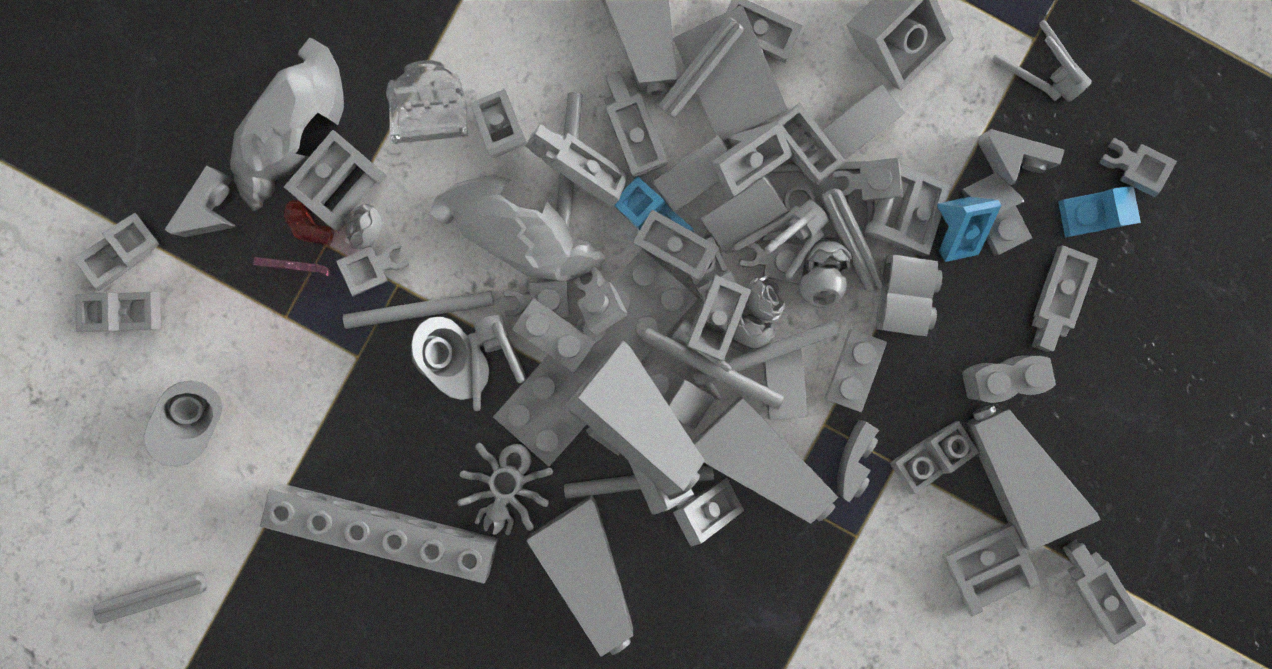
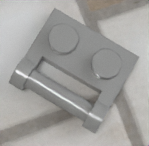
M332 130L286 183L284 188L326 224L339 232L346 224L343 220L373 185L376 182L380 184L387 175L336 131ZM356 166H359L364 171V174L333 210H329L324 205L325 202Z
M900 164L901 180L907 183L908 186L895 227L886 226L894 199L878 200L872 221L867 222L864 234L870 238L883 240L917 255L926 256L930 254L942 215L937 204L946 202L951 185Z
M1007 523L942 554L961 594L962 601L971 616L983 612L982 607L1026 586L1031 589L1040 584L1036 570L1015 526L1011 523ZM1014 566L1018 567L1019 573L975 593L973 586Z

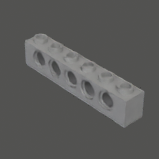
M286 484L269 489L260 527L480 583H485L490 575L499 538Z

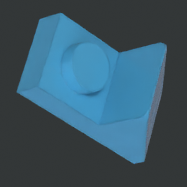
M1133 186L1113 188L1100 193L1058 201L1065 238L1141 223Z
M966 197L937 204L939 211L949 226L939 249L945 262L979 255L1002 206L999 200Z

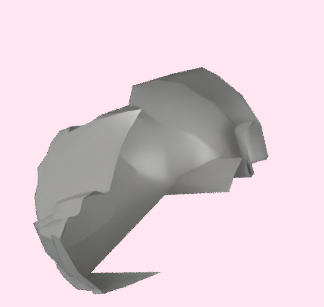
M309 38L298 52V56L304 63L280 70L234 132L230 160L231 171L233 172L234 182L237 185L241 198L252 211L260 209L263 206L264 200L272 197L275 191L276 180L297 172L309 158V156L296 154L299 149L302 132L309 121L319 113L337 125L339 124L344 109L343 88L339 68L329 48L312 38Z
M493 175L456 183L437 195L429 211L431 215L445 224L455 219L465 238L526 276L557 281L574 280L577 277L591 273L590 269L594 266L598 268L606 260L600 250L593 249L590 242L583 239H573L562 217L548 202L542 214L537 210L518 207L503 198L500 194L504 186L512 181L507 178Z

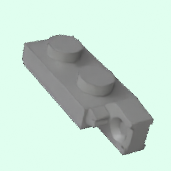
M620 71L607 75L606 82L612 96L604 98L606 111L632 178L634 179L637 176L639 177L667 166L666 156L641 93L638 94L636 87L626 88Z
M541 124L535 129L525 146L537 157L542 158L551 168L609 206L613 207L619 201L629 176L626 171L569 133L562 136L553 133Z
M1063 245L1057 247L1033 315L1035 318L1033 319L1032 326L1038 329L1032 347L1045 352H1053L1059 336L1066 337L1069 330L1074 329L1098 258Z
M1077 540L1063 547L1070 562L1074 565L1068 569L1072 577L1070 579L1109 642L1115 645L1146 625L1108 561L1102 559L1097 552L1090 555L1086 546L1083 543H1078Z

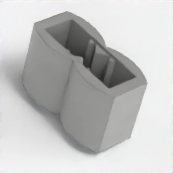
M889 255L886 257L883 270L885 282L881 287L876 317V330L927 336L928 330L934 328L937 318V310L935 307H932V298L934 292H939L942 284V271L938 270V261Z
M1015 356L1004 360L1000 364H976L962 372L967 398L990 403L1008 400L1017 393L1025 395L1041 394L1056 385L1051 359L1044 356Z

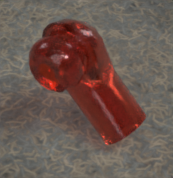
M299 200L289 201L285 205L284 218L295 238L331 245L334 237L333 228L315 224L305 205Z

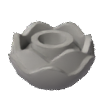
M362 204L354 209V220L347 224L345 230L348 237L344 240V242L352 246L351 248L364 249L371 247L376 242L383 220L374 206Z
M837 241L819 242L813 246L805 258V267L809 272L815 267H822L824 269L836 268L843 275L845 270H850L852 255L844 245Z
M815 267L802 277L799 291L804 300L810 305L817 308H828L842 299L846 292L847 281L845 276L842 277L840 271L836 268L824 269L822 267Z
M767 275L755 277L747 287L751 289L747 300L750 311L755 317L762 320L772 321L780 318L785 308V302L779 297L778 285L768 280Z
M742 313L733 338L746 346L760 348L767 345L774 338V325L770 322L764 323L762 319L755 317L753 314L744 315Z

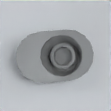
M441 316L428 318L418 326L413 334L411 354L416 369L450 398L459 400L473 398L472 350L468 336L451 319ZM480 350L482 392L488 382L489 367L486 357Z
M190 380L174 384L161 395L144 433L145 448L155 461L163 465L177 467L189 464L202 454L208 445L222 412L221 398L214 388L203 382Z

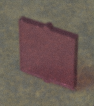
M254 257L253 265L275 270L329 276L330 268L323 265Z

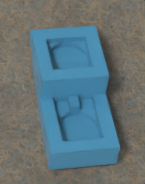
M638 176L625 188L619 201L614 205L639 231L651 210H654L694 233L693 228L677 213L673 212L664 199Z

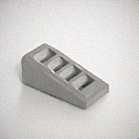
M800 102L775 121L780 124L793 155L790 159L816 186L846 162ZM794 122L798 129L789 135L785 129ZM802 134H805L809 139L798 146L795 140ZM815 144L819 150L807 158L804 152ZM826 155L830 161L817 170L813 164Z

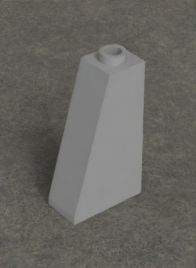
M602 0L638 90H647L648 95L668 93L669 88H672L677 82L669 0Z
M622 341L607 352L567 402L566 406L667 495L681 491L687 492L698 481L700 475L697 471L705 460L631 347L625 341Z
M741 396L692 441L705 460L704 463L810 524L816 519L822 521L835 508L833 502L838 496Z
M994 405L985 406L973 412V419L964 422L970 438L979 452V458L1007 521L1015 526L1026 549L1032 551L1100 520L1094 508L1009 409L995 408Z
M592 495L531 533L526 541L601 657L609 651L614 655L625 649L631 643L629 638L633 636V625L597 502Z

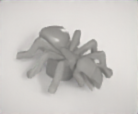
M478 443L475 448L490 463L494 473L490 477L480 472L461 471L460 477L483 481L489 484L490 490L459 499L457 502L458 506L494 497V503L479 510L475 524H479L483 514L486 513L483 524L485 532L494 523L493 535L497 534L502 530L507 520L508 526L505 534L510 535L514 519L509 515V508L506 504L511 503L521 514L522 522L526 529L532 530L533 524L529 519L527 509L514 495L517 494L531 498L537 504L547 507L549 504L548 500L542 498L537 492L522 489L524 483L552 475V468L535 471L524 476L532 463L531 453L525 446L515 443L506 447L499 456L498 464L495 456L490 454L481 443Z

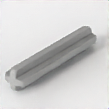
M731 17L724 21L661 101L660 107L671 117L678 115L743 33L744 28L741 24Z
M836 188L829 190L821 196V202L842 245L852 255L851 263L864 289L869 292L875 291L884 285L885 280L842 191Z
M198 572L100 602L93 607L95 620L102 624L201 594L207 589L205 577L202 573Z

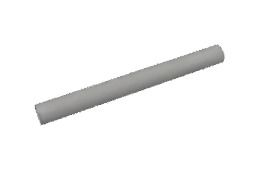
M568 93L564 136L569 133L576 139L579 138L583 97L580 93ZM560 173L556 211L570 230L574 182Z
M492 291L398 305L343 314L344 327L349 329L493 306L494 299Z
M832 320L725 360V362L732 367V370L739 372L839 334V330L835 321ZM700 370L692 373L697 387L717 380Z
M650 328L646 330L642 338V342L777 410L784 400L785 396L732 369L729 372L724 371L700 353Z
M709 465L701 466L697 471L700 475L697 482L714 480L713 467ZM635 475L564 484L566 499L641 489Z

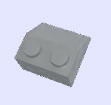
M871 0L847 24L860 52L899 90H902L954 39L937 0Z

